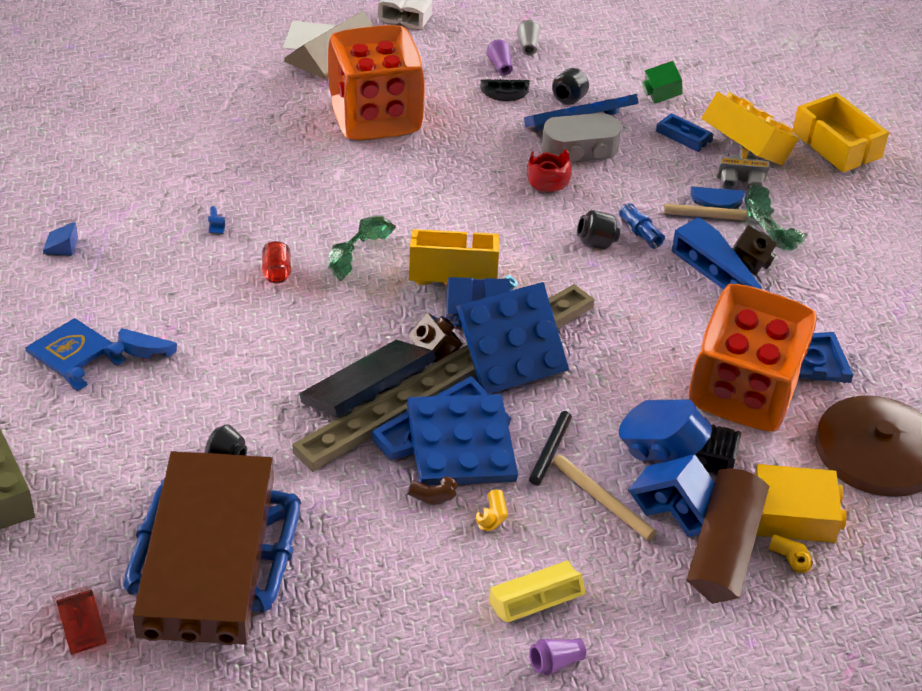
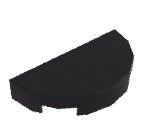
M482 79L480 80V88L489 98L499 101H515L529 93L530 80Z

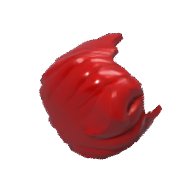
M564 149L560 156L545 152L534 157V152H531L527 165L528 182L535 190L553 193L554 191L563 190L568 186L572 175V165L567 149Z

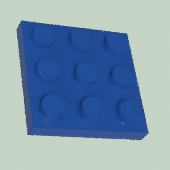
M544 282L456 306L478 382L488 394L569 370Z
M502 394L408 397L406 405L419 482L428 486L440 485L443 477H451L458 484L516 482L518 470Z

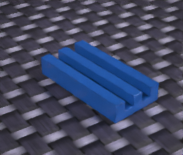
M673 113L657 123L656 132L697 152L701 151L702 147H706L707 142L711 143L713 141L714 133Z

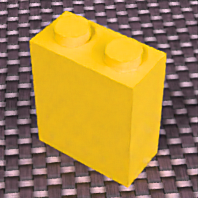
M765 464L756 465L754 475L764 480L770 486L756 536L773 537L776 534L787 539L836 543L839 531L845 529L847 518L846 510L841 509L843 486L838 484L836 471Z

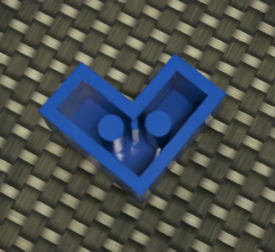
M694 454L647 466L628 491L645 516L670 511L687 537L700 535L715 483Z

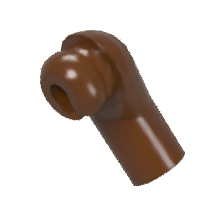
M443 477L440 485L430 487L413 479L407 495L427 504L437 505L450 501L456 496L455 490L458 483L451 477Z

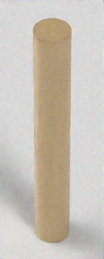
M666 203L664 204L663 212L666 215L746 221L747 210Z

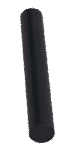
M562 411L529 477L531 484L538 486L542 483L572 419V415L569 412Z

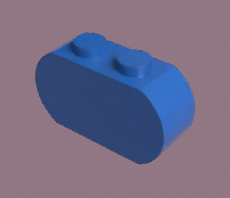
M690 399L646 400L633 408L623 419L619 427V437L629 447L630 454L641 461L657 460L665 462L694 455L707 443L712 432L711 423L706 417L701 415Z

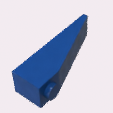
M700 217L675 229L671 251L724 290L728 284H741L762 289L761 285L721 233Z

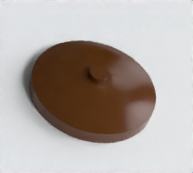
M864 395L840 400L824 412L816 432V449L825 466L829 470L836 471L837 478L858 490L880 496L899 497L922 491V413L891 398Z

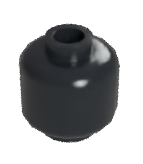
M577 68L566 69L555 77L552 83L554 96L559 102L566 105L576 103L589 90L587 76Z
M590 210L586 215L580 217L577 225V236L580 237L581 242L586 246L607 249L613 242L618 241L621 229L617 225L614 215Z

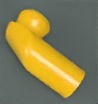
M498 489L490 491L487 495L490 509L484 508L485 513L481 514L478 511L476 514V522L479 528L484 531L495 530L508 517L504 493Z
M776 534L773 535L769 550L785 555L791 568L798 573H805L811 569L813 564L812 557L804 544Z

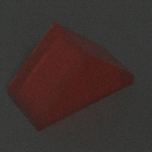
M86 585L51 596L71 655L107 643L91 588Z

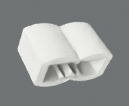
M380 0L378 3V18L386 23H401L411 29H422L432 15L433 0Z

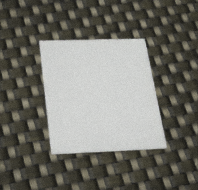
M292 21L283 48L298 49L307 42L334 28L335 25Z

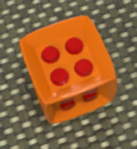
M382 25L347 29L332 34L328 46L329 89L332 107L344 136L353 140H370L401 136L420 130L424 115L425 81L421 56L409 31L402 26Z
M728 284L719 296L704 333L701 351L695 361L692 372L689 399L699 409L715 416L759 430L777 431L789 408L798 382L801 363L808 352L817 322L816 312L798 301L747 285Z

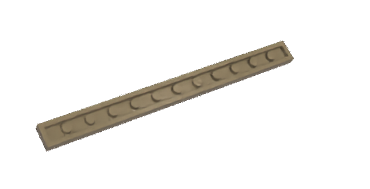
M575 284L549 298L557 329L594 307L595 299ZM468 345L425 368L422 373L404 380L399 386L381 393L375 400L353 409L349 415L339 417L292 444L293 454L314 472L370 439L373 430L407 412L406 404L408 397L436 396L470 376L476 377Z

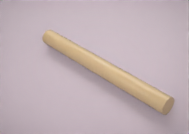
M558 454L553 459L552 464L643 538L651 541L655 537L657 531L563 455Z

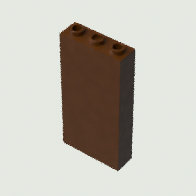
M171 451L133 611L136 638L149 641L173 640L186 643L207 642L220 643L222 645H247L274 483L273 457Z

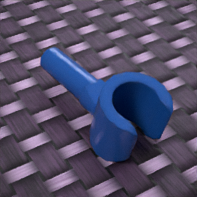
M211 206L210 216H208V222L210 223L209 233L224 234L225 217H218L217 208Z

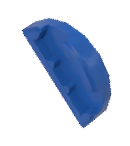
M691 187L690 191L692 201L695 203L697 201L705 207L728 209L741 206L745 191L704 187Z
M121 328L118 332V342L124 345V352L132 356L150 359L151 354L164 353V357H169L177 352L176 342Z

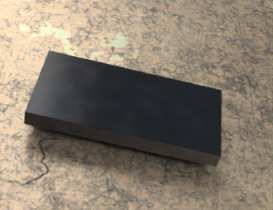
M396 339L300 392L301 402L316 408L318 411L330 413L335 417L347 416L352 412V408L361 403L375 400L377 394L385 389L395 388L406 377L422 373L427 365L435 361L433 350Z

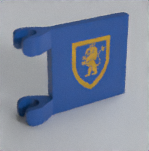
M76 318L25 347L28 354L64 377L76 391L88 385L87 381L82 379L85 376V372L81 367L100 355L105 354L116 366L127 360L121 354L125 350L123 344L111 342Z

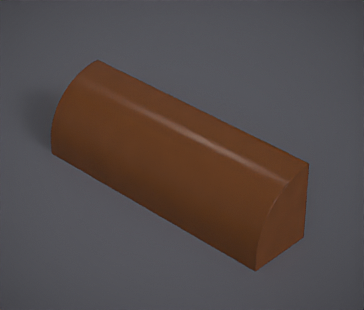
M729 468L718 471L686 579L712 604L740 598L770 487L758 476L744 470Z

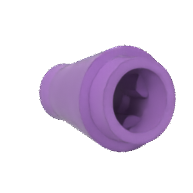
M501 39L490 42L487 47L488 58L497 68L500 75L510 74L513 67L509 44Z
M580 638L572 640L539 639L536 644L530 646L529 658L532 668L536 673L550 675L577 661L584 660L586 658V647Z

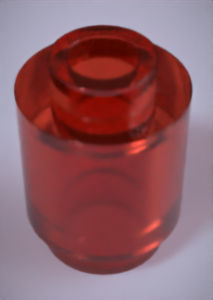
M280 241L269 242L262 248V273L271 283H282L287 280L291 273L290 248L287 244Z

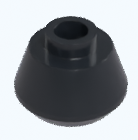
M226 424L217 427L211 433L205 446V453L246 456L247 446L245 445V439L233 426Z

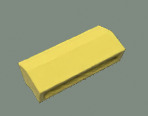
M567 560L491 587L489 602L497 616L508 623L585 595L586 592L582 574L575 571Z

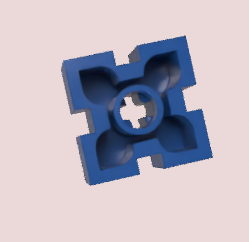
M448 277L446 318L452 321L454 326L462 327L456 306L508 292L510 289V279Z

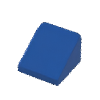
M76 222L49 232L43 254L72 256L78 240Z

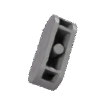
M606 113L552 117L544 124L542 152L560 156V153L567 149L571 162L612 158L618 152L621 124L615 117Z

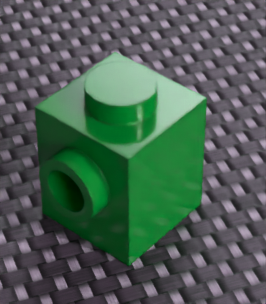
M674 61L645 70V81L642 82L646 96H651L654 104L683 94L682 78Z

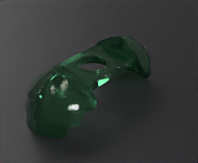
M752 184L751 188L747 191L746 197H744L745 207L750 218H755L766 230L770 238L778 243L776 247L782 250L796 249L799 244L805 241L808 234L801 233L795 228H789L788 230L780 228L770 216L774 213V209L770 207L769 190L759 184Z
M373 215L361 219L358 233L347 243H338L332 246L328 258V268L332 270L334 277H337L339 281H343L352 271V252L355 249L354 244L359 239L362 242L368 239H387L396 226L390 220L384 218L383 215Z

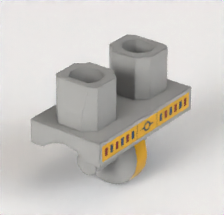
M741 148L739 155H730L729 158L721 157L719 168L717 169V178L721 179L723 188H736L738 180L747 181V189L750 191H760L769 170V161L757 160V157L747 156V149Z

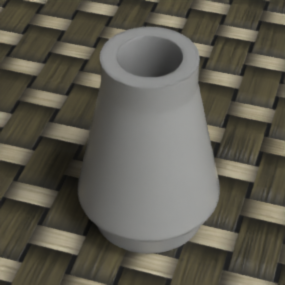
M524 20L517 28L522 52L525 55H533L537 51L541 29L533 20Z

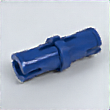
M628 203V207L626 204L621 207L619 216L632 227L631 231L636 236L639 235L652 249H655L656 245L660 247L663 244L665 236L653 226L652 220L647 215L640 213L632 203Z

